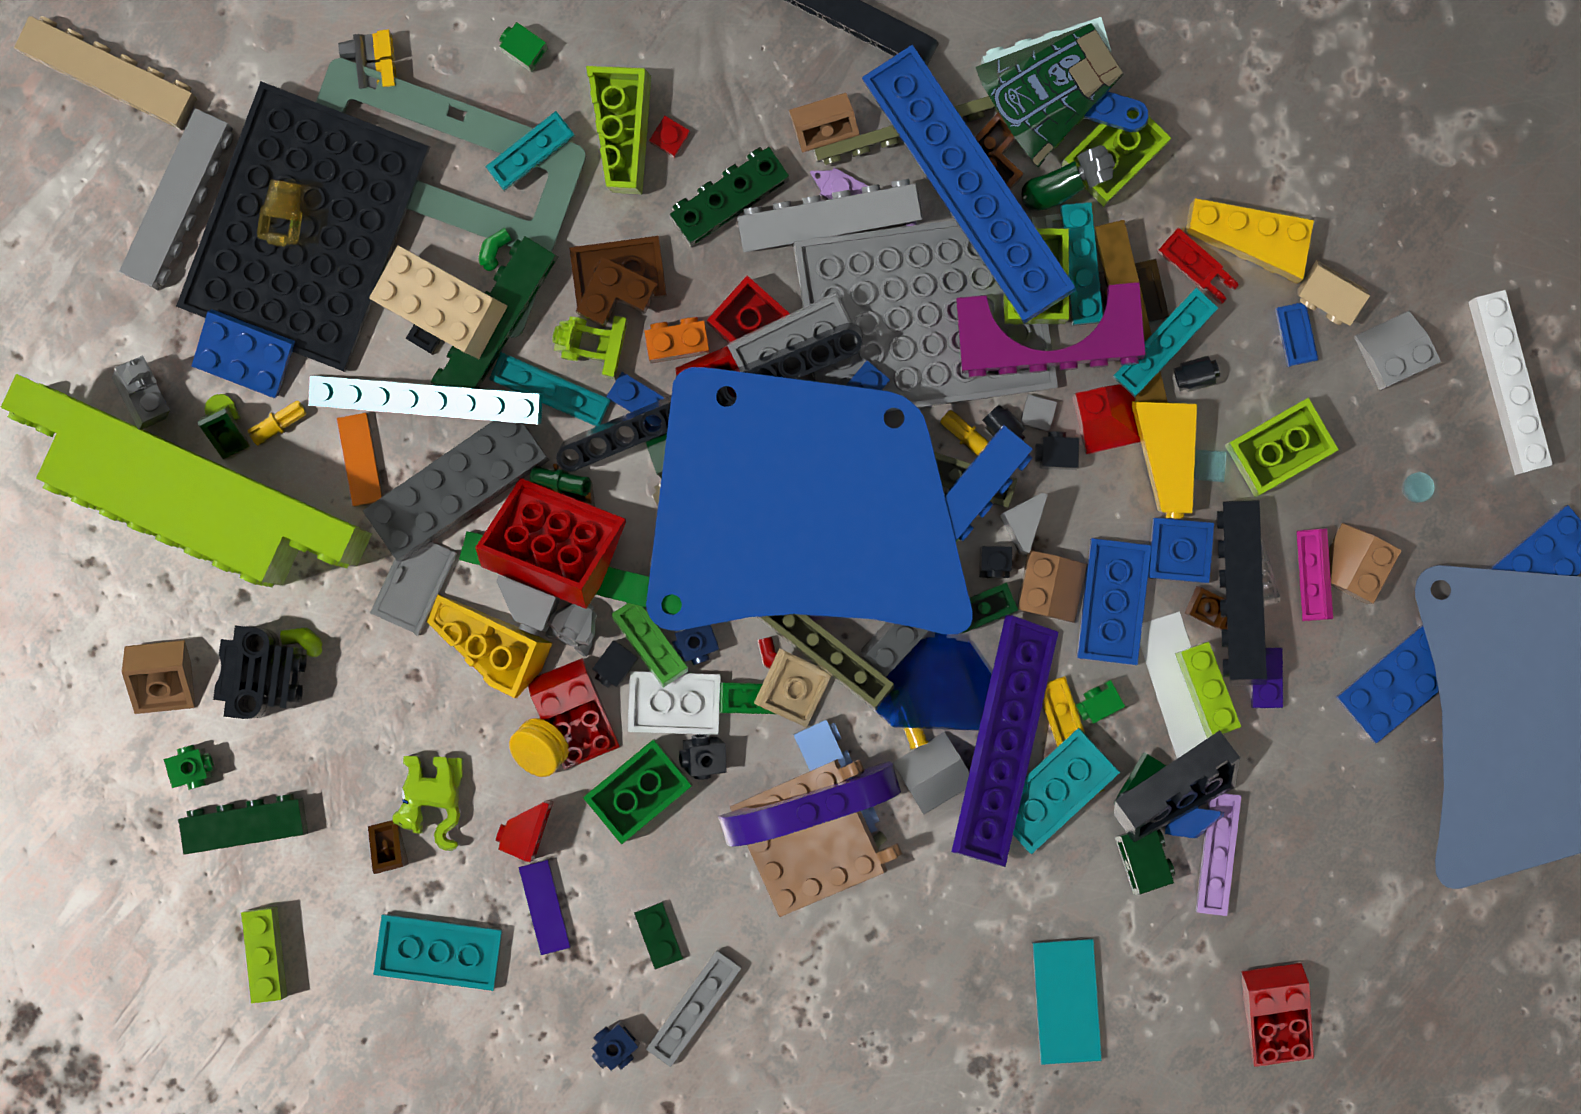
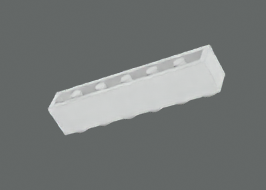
M1506 290L1476 297L1468 303L1514 473L1517 475L1553 465Z

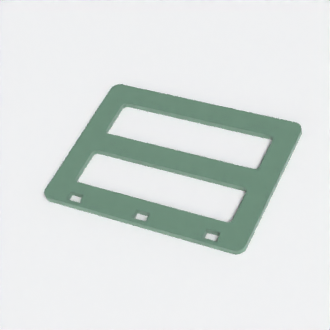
M343 58L334 59L329 64L316 103L345 113L349 101L356 100L500 154L533 129L395 77V86L383 87L381 72L363 66L365 74L380 80V82H378L376 90L370 87L359 89L356 63ZM450 106L467 112L463 122L447 116ZM568 141L536 166L548 172V179L535 215L530 221L420 181L417 182L407 209L485 238L505 227L512 241L505 245L512 247L517 239L522 241L524 236L552 252L583 169L586 153L581 146ZM536 296L510 338L518 337L523 333Z

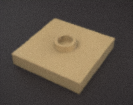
M779 648L754 704L807 728L831 676L822 668Z

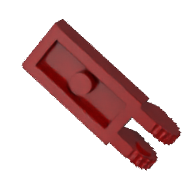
M1177 228L1157 251L1202 291L1205 290L1208 295L1220 304H1223L1227 298L1210 283L1215 276L1230 289L1235 290L1239 286L1238 282L1222 269L1223 266L1180 228Z

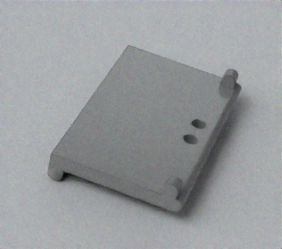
M429 542L403 561L399 562L395 559L370 613L419 636L457 552Z

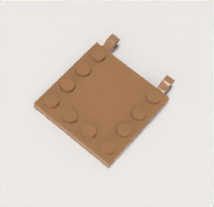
M838 759L736 803L730 806V809L735 811L744 807L757 808L781 802L846 781L848 778L865 770L860 759L843 767L840 766ZM861 811L785 836L747 845L779 917L888 871L885 863L902 855L898 843L880 851L878 850Z

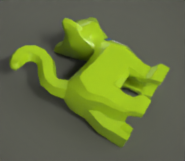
M403 756V764L408 767V775L402 787L403 804L393 814V824L401 826L403 829L413 830V833L422 834L423 816L421 807L443 808L447 811L448 817L437 825L434 839L440 849L453 851L457 848L458 842L447 839L446 834L458 824L460 818L458 805L459 787L463 778V758L447 759V757H434L433 765L437 767L436 778H424L420 757Z

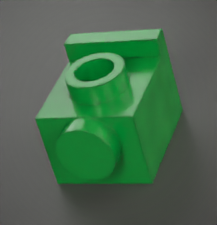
M1111 680L1103 682L1105 686L1103 690L1096 686L1083 693L1085 699L1075 705L1083 721L1088 719L1091 724H1094L1125 707Z

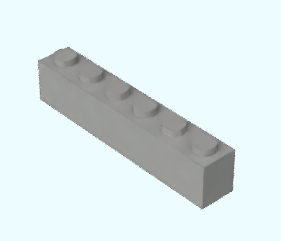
M196 108L194 109L119 270L120 273L156 290L159 289L160 285L166 284L171 273L169 265L173 257L177 258L183 248L182 237L186 230H191L195 222V209L198 203L202 204L208 194L209 189L206 187L211 176L214 177L220 168L221 160L219 158L223 149L227 150L233 140L234 134L231 133L233 128L227 122Z
M909 179L891 182L892 188L880 190L879 184L861 187L862 194L851 195L850 190L832 193L833 199L821 201L820 195L802 198L803 204L791 206V201L774 203V210L762 212L761 206L743 209L744 215L737 217L743 252L792 244L795 241L824 238L922 220L923 215L917 183L910 184Z

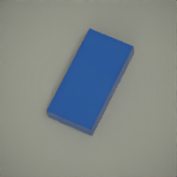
M1296 303L1275 308L1287 367L1318 361L1307 307L1302 303Z

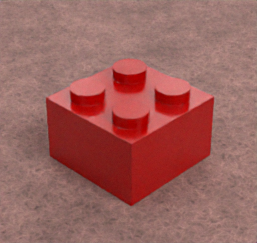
M747 275L707 319V324L730 343L790 313Z

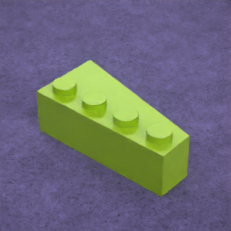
M586 66L596 117V129L601 147L600 153L606 187L612 193L642 195L651 75L645 68Z

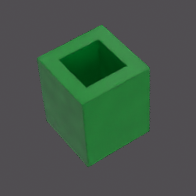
M518 22L512 28L508 26L499 39L501 42L499 47L502 53L529 72L533 71L548 50L545 41Z

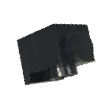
M981 546L979 578H1010V572L1012 571V547Z

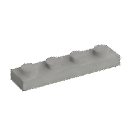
M716 950L646 1050L671 1067L742 967L719 950Z

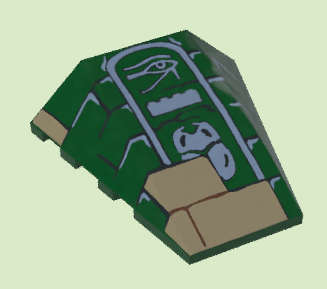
M1092 23L975 67L986 93L1014 138L1037 167L1046 160L1044 158L1054 148L1059 146L1067 133L1081 122L1089 109L1094 104H1097L1124 75Z

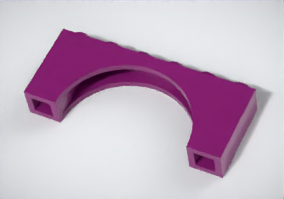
M1139 282L1109 285L1107 288L1106 309L1096 328L1077 344L1054 351L1031 349L1009 338L995 322L989 309L987 295L956 298L962 374L968 373L969 378L986 377L988 371H999V375L1002 376L1017 374V369L1029 368V373L1047 372L1048 366H1059L1060 370L1078 369V364L1090 363V368L1107 367L1108 361H1120L1121 365L1139 364V359L1145 357Z

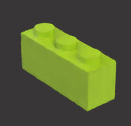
M1201 643L1175 653L1206 737L1209 738L1219 730L1224 734L1240 728L1241 724L1210 643Z
M278 906L249 909L241 912L251 1004L282 1000L287 997Z

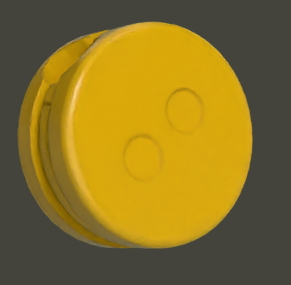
M532 718L526 720L509 740V749L514 760L525 771L535 776L547 777L552 775L568 757V744L562 733L551 723L542 719Z

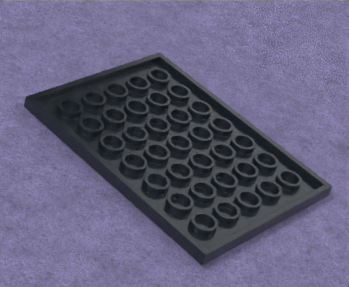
M260 81L176 307L206 318L207 312L213 309L293 340L295 344L292 352L346 372L373 301L369 297L386 267L431 147Z

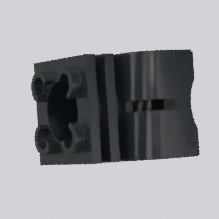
M235 625L233 640L221 639L219 657L221 671L215 684L213 700L225 701L223 717L240 719L262 718L270 712L271 707L296 708V704L301 703L303 696V685H299L300 672H305L307 665V655H303L304 648L280 646L279 638L272 630ZM259 636L264 640L263 648L260 651L256 648L255 644ZM251 696L256 701V707L253 711L248 707V700Z

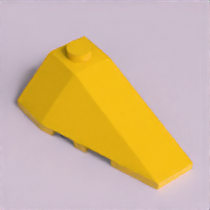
M439 594L427 620V623L465 658L464 661L470 667H474L484 677L483 680L489 686L513 698H518L542 671L553 644L537 635L523 631L515 625Z

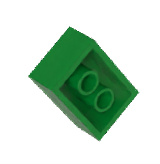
M653 739L586 794L583 799L622 845L692 787L693 784L657 740Z

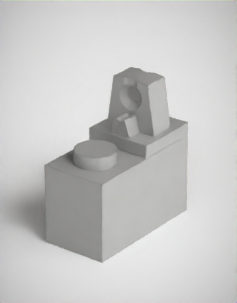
M142 355L115 367L112 379L137 428L142 430L166 419L170 409L156 384L157 381L144 356Z

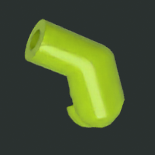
M304 627L280 631L282 645L298 643L306 650V654L309 657H317L323 651L321 638L309 628Z

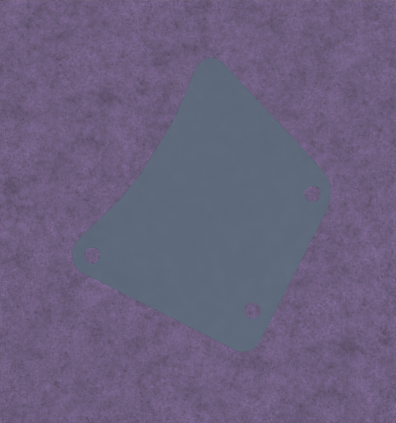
M1443 565L1427 568L1417 579L1415 598L1435 665L1442 708L1444 792L1435 857L1438 879L1447 888L1462 889L1580 854L1581 577ZM1437 580L1446 581L1450 585L1451 593L1444 600L1436 599L1431 594V585Z

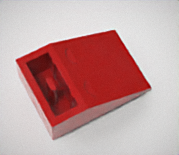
M583 658L539 675L528 685L530 697L540 719L555 726L566 739L569 752L568 757L562 763L564 770L620 747Z
M1302 963L1241 971L1243 998L1254 1067L1314 1059L1310 987Z

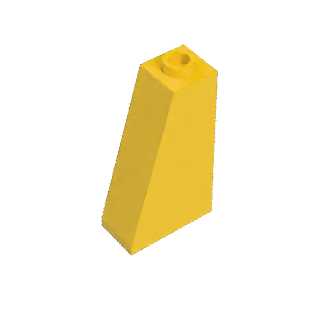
M1132 401V409L1157 510L1166 512V518L1183 519L1184 513H1192L1197 404Z

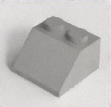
M1410 311L1354 336L1379 391L1441 362L1428 333Z
M498 575L497 583L513 620L521 623L519 629L534 635H539L540 631L547 632L550 627L547 623L556 611L560 598Z

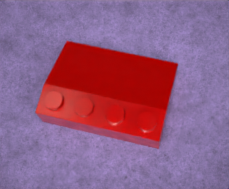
M520 478L475 549L482 568L587 609L603 582L625 527L626 519Z

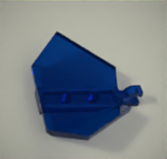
M934 632V637L921 639L886 676L894 684V688L876 711L872 709L893 728L979 731L992 674L970 642L959 641L956 638H947V634Z

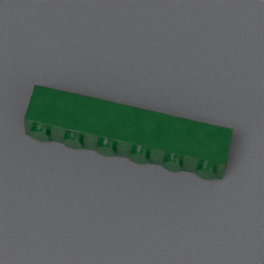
M524 236L522 241L517 239L510 249L509 255L512 257L507 266L501 265L493 278L496 281L491 292L485 291L487 295L508 307L480 358L477 359L452 346L446 356L449 358L448 363L444 369L439 368L436 371L431 383L434 385L480 388L559 256Z

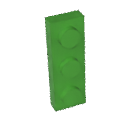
M627 603L612 613L615 623L663 688L688 672L686 664L658 626L651 620L644 607Z

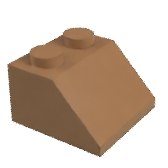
M1342 523L1329 546L1331 586L1366 605L1374 604L1402 550L1374 535Z
M1030 550V553L1027 554L1016 605L1018 611L1075 623L1087 564Z
M185 640L124 647L121 672L134 714L195 708L192 666Z

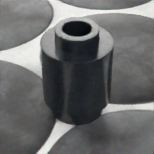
M1204 356L1180 363V367L1174 368V375L1179 391L1187 390L1191 392L1215 385L1216 378L1220 377V371L1216 360L1211 361L1209 356Z
M1000 404L982 420L987 425L985 429L993 437L1005 425L1022 440L1026 438L1022 434L1026 428L1008 408L1004 409Z

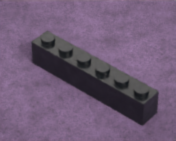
M1260 500L1223 502V511H1217V529L1224 530V540H1218L1219 558H1225V570H1219L1220 588H1226V599H1220L1221 618L1227 617V629H1221L1222 647H1228V659H1223V677H1229L1230 686L1266 685L1267 668Z

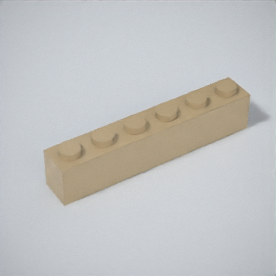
M32 16L28 17L14 46V49L19 53L177 129H183L197 100L190 92L192 89L190 86L178 80H175L172 84L163 79L165 76L163 73L151 67H148L147 71L136 67L138 62L124 54H121L120 58L109 54L111 49L96 41H94L93 45H90L83 41V35L69 28L65 33L56 28V22L44 16H40L39 20Z

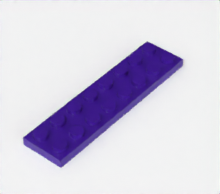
M1005 616L951 852L996 866L1006 867L1058 631L1016 616Z

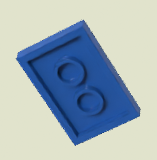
M211 309L207 312L191 366L269 397L276 398L279 396L295 341Z

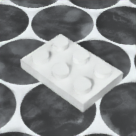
M630 671L628 732L719 735L721 674L685 673L663 688L652 672Z

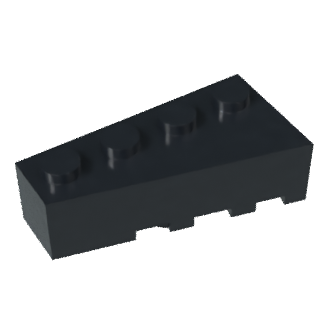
M1219 730L1133 789L1120 794L1115 800L1114 816L1132 841L1136 842L1235 788L1240 756Z

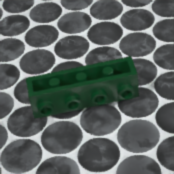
M761 147L755 149L746 156L748 161L739 167L736 164L730 166L721 173L723 178L714 184L712 181L705 183L697 189L698 195L689 201L687 198H684L672 206L673 212L670 213V218L690 247H693L743 213V209L752 207L789 181L788 173L770 147L764 150Z

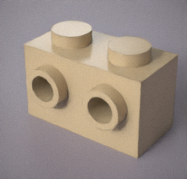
M1318 260L1314 262L1297 289L1298 296L1301 297L1300 302L1312 310H1316L1317 307L1327 312L1326 318L1340 326L1343 322L1351 326L1370 297L1368 289Z

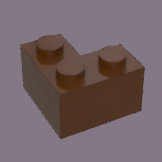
M997 112L975 138L1011 191L1021 180L1023 172L1003 155L1016 139L1000 113Z
M602 257L576 309V313L602 327H606L618 301L645 314L658 289V285L656 282Z

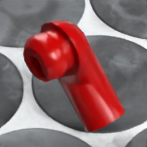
M772 637L758 640L763 665L768 669L771 668L777 655Z

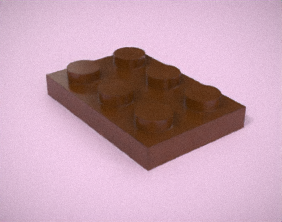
M659 236L569 247L577 307L602 257L656 282L658 289L653 298L667 296Z

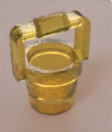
M270 180L265 203L260 210L257 230L259 239L267 240V243L270 245L282 247L287 244H297L302 221V212L300 211L301 184ZM271 217L290 220L288 237L284 234L272 232L268 234Z

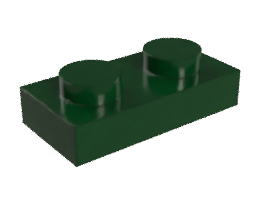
M663 901L634 912L654 969L683 959Z

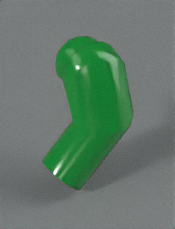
M505 227L486 238L481 244L478 261L486 271H492L498 267L499 262L496 258L498 249L512 241Z

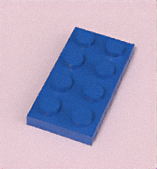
M1090 539L1076 658L1138 665L1152 545Z

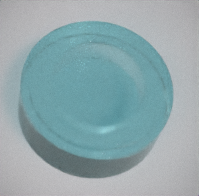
M1413 473L1405 478L1402 491L1409 501L1421 503L1433 495L1434 482L1425 473Z

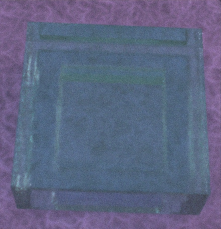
M1195 450L1194 480L1224 482L1226 452Z

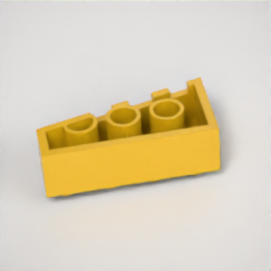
M1195 198L1190 204L1185 233L1219 249L1222 248L1235 254L1236 257L1255 263L1269 272L1277 273L1287 278V280L1298 284L1304 278L1314 220Z

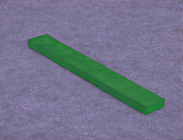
M466 531L459 558L460 561L480 565L475 547L483 535ZM608 567L596 595L646 607L649 577ZM671 594L663 598L661 606L665 613L674 615L681 610L682 602L678 596Z

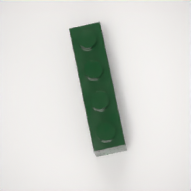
M293 793L275 796L276 802L265 804L264 798L246 801V807L235 809L234 803L216 806L217 812L205 814L204 808L186 811L187 817L178 819L183 855L308 834L303 798L294 799Z

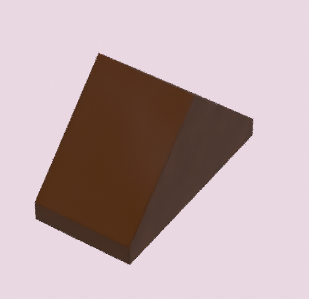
M393 820L368 826L372 871L374 874L401 868L409 864L400 826L393 824Z

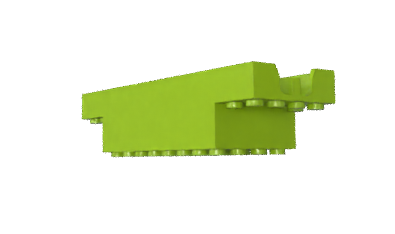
M15 375L0 407L9 411L8 418L23 425L34 427L40 433L52 438L54 433H57L36 479L44 482L43 489L57 495L68 496L71 498L70 501L85 508L99 510L100 515L114 521L125 522L127 527L140 533L156 536V540L171 547H180L184 549V553L190 556L211 561V565L223 571L241 574L239 578L252 584L269 586L273 588L274 584L283 585L299 550L305 553L309 551L318 555V559L333 566H340L348 569L349 564L358 566L372 536V533L146 430H139L135 425L21 375Z

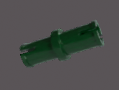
M536 466L530 473V482L552 488L553 491L558 493L566 491L587 496L591 490L592 484L589 477L569 474L568 471L563 469L554 471Z

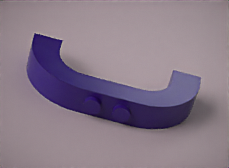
M888 761L866 768L859 776L781 802L757 808L744 807L719 815L718 818L726 844L735 847L767 841L886 802L901 793L893 763Z

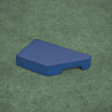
M1196 808L1167 824L1165 834L1198 838L1208 827L1224 817V812Z

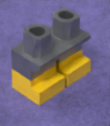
M389 29L367 35L353 34L354 40L338 43L340 58L356 60L359 89L370 87L376 90L378 82H380L378 79L367 76L363 66L381 72L383 87L395 86L394 77L397 78L396 65L394 63L395 55L393 36Z

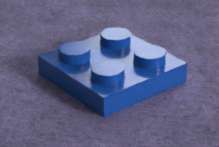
M1153 518L1148 578L1209 583L1214 523Z

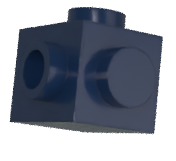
M711 625L675 633L677 640L672 641L673 648L677 654L683 657L685 662L691 660L693 666L710 660L708 654L720 650Z

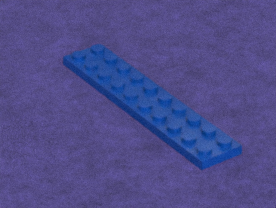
M909 46L862 77L863 82L1023 323L1025 324L1075 292L1076 287L914 46Z
M1565 505L1490 569L1578 576L1581 573L1580 518L1569 505ZM1423 624L1336 696L1338 701L1373 743H1378L1439 692L1435 665Z

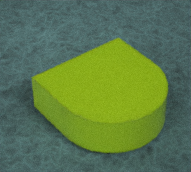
M224 394L211 396L205 404V414L228 404L234 420L241 419L235 402Z

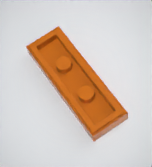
M368 413L337 418L352 505L357 507L373 504L383 495Z

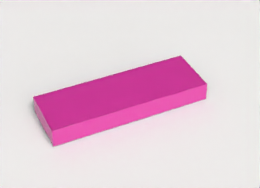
M1327 529L1296 531L1302 621L1333 619Z

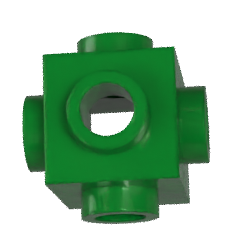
M194 744L176 749L178 755L164 759L172 788L187 785L188 790L206 785L204 779L213 777L211 771L215 769L211 754L205 752V748L195 749ZM190 763L193 765L192 771L189 768Z

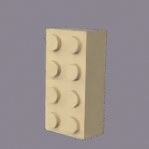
M400 246L396 247L369 297L374 302L477 359L480 358L508 307L504 303Z

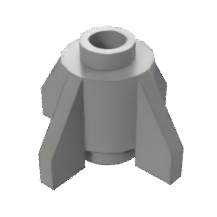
M569 603L552 614L547 623L550 627L545 636L548 639L561 640L565 644L573 646L582 656L587 657L595 635L597 615L593 611L594 607L589 604L587 609Z

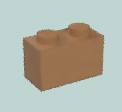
M847 93L789 110L802 153L860 135Z

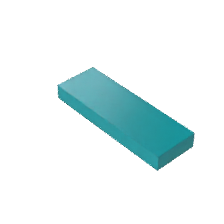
M555 111L485 167L501 188L506 191L575 137V134L558 112Z

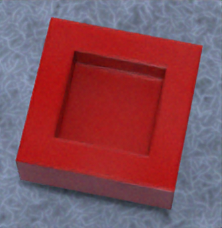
M664 115L649 139V143L675 158L689 136L690 130Z

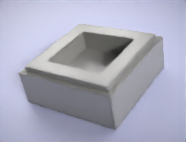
M1028 394L1020 421L1021 424L1049 432L1057 402Z

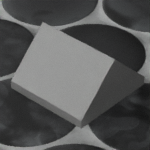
M1041 493L1000 515L1019 554L1026 555L1030 553L1048 496L1047 494Z
M945 732L929 740V743L919 746L893 762L923 814L966 790L969 771Z

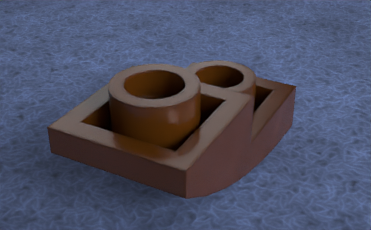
M1196 586L1184 614L1216 629H1227V617L1221 618L1220 599L1224 598Z

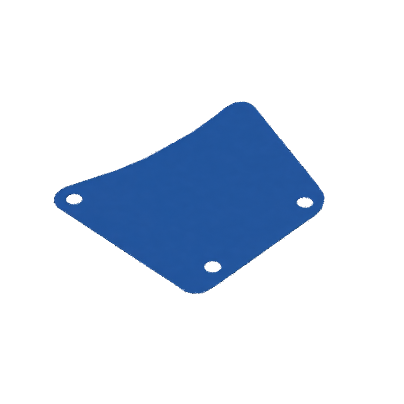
M690 367L679 373L673 381L646 608L651 620L660 628L679 631L748 617L799 614L874 619L925 629L940 634H959L967 630L972 622V607L925 418L919 408L904 396L890 391L706 367ZM723 386L732 387L737 394L736 402L729 407L721 406L716 399L717 391ZM890 408H898L904 414V422L898 428H890L884 422V414ZM671 594L678 596L682 602L681 610L674 615L665 613L661 606L663 598Z

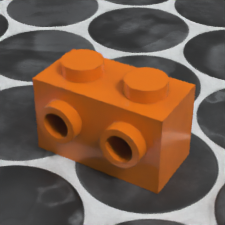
M698 317L681 319L680 325L668 326V322L654 323L650 325L651 329L644 330L651 364L710 353L705 322L698 321Z

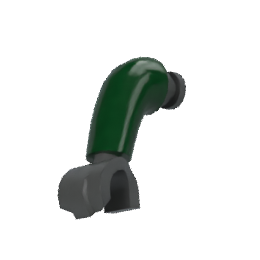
M1099 145L1077 156L1081 166L1075 160L1050 173L1028 180L1021 191L1023 203L1031 210H1047L1061 204L1087 187L1085 180H1087L1089 188H1093L1112 179L1115 162L1111 153H1108L1104 146Z

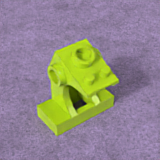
M614 315L611 330L586 326L587 320L569 316L568 321H560L559 326L555 327L552 336V342L555 343L553 351L561 352L560 358L578 362L579 357L604 362L602 376L615 380L628 323L627 319ZM583 333L599 337L596 352L579 349Z

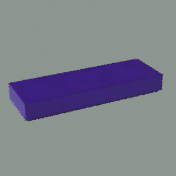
M549 859L518 867L540 954L545 955L571 948Z

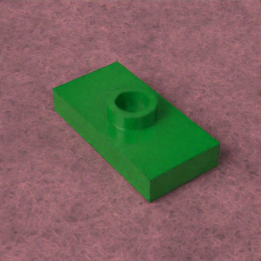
M720 683L719 713L775 714L754 704L763 684Z

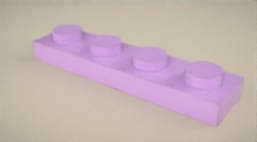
M1224 793L1208 803L1209 810L1223 811L1224 817L1217 820L1205 831L1196 912L1227 916L1241 795Z

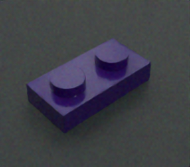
M1266 648L1267 684L1251 685V708H1283V648Z

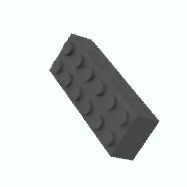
M492 421L362 511L396 561L401 562L508 490L520 478L524 479L531 473L534 467H541L550 460L524 423Z

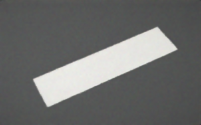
M1180 611L1142 623L1140 646L1177 759L1207 739L1175 653L1191 647Z

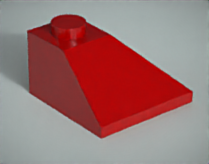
M1121 384L1078 392L1072 396L1086 455L1141 442L1132 409V401H1135V398Z
M546 800L507 820L506 825L501 824L495 840L500 842L498 850L527 862L533 861L536 858L554 801Z

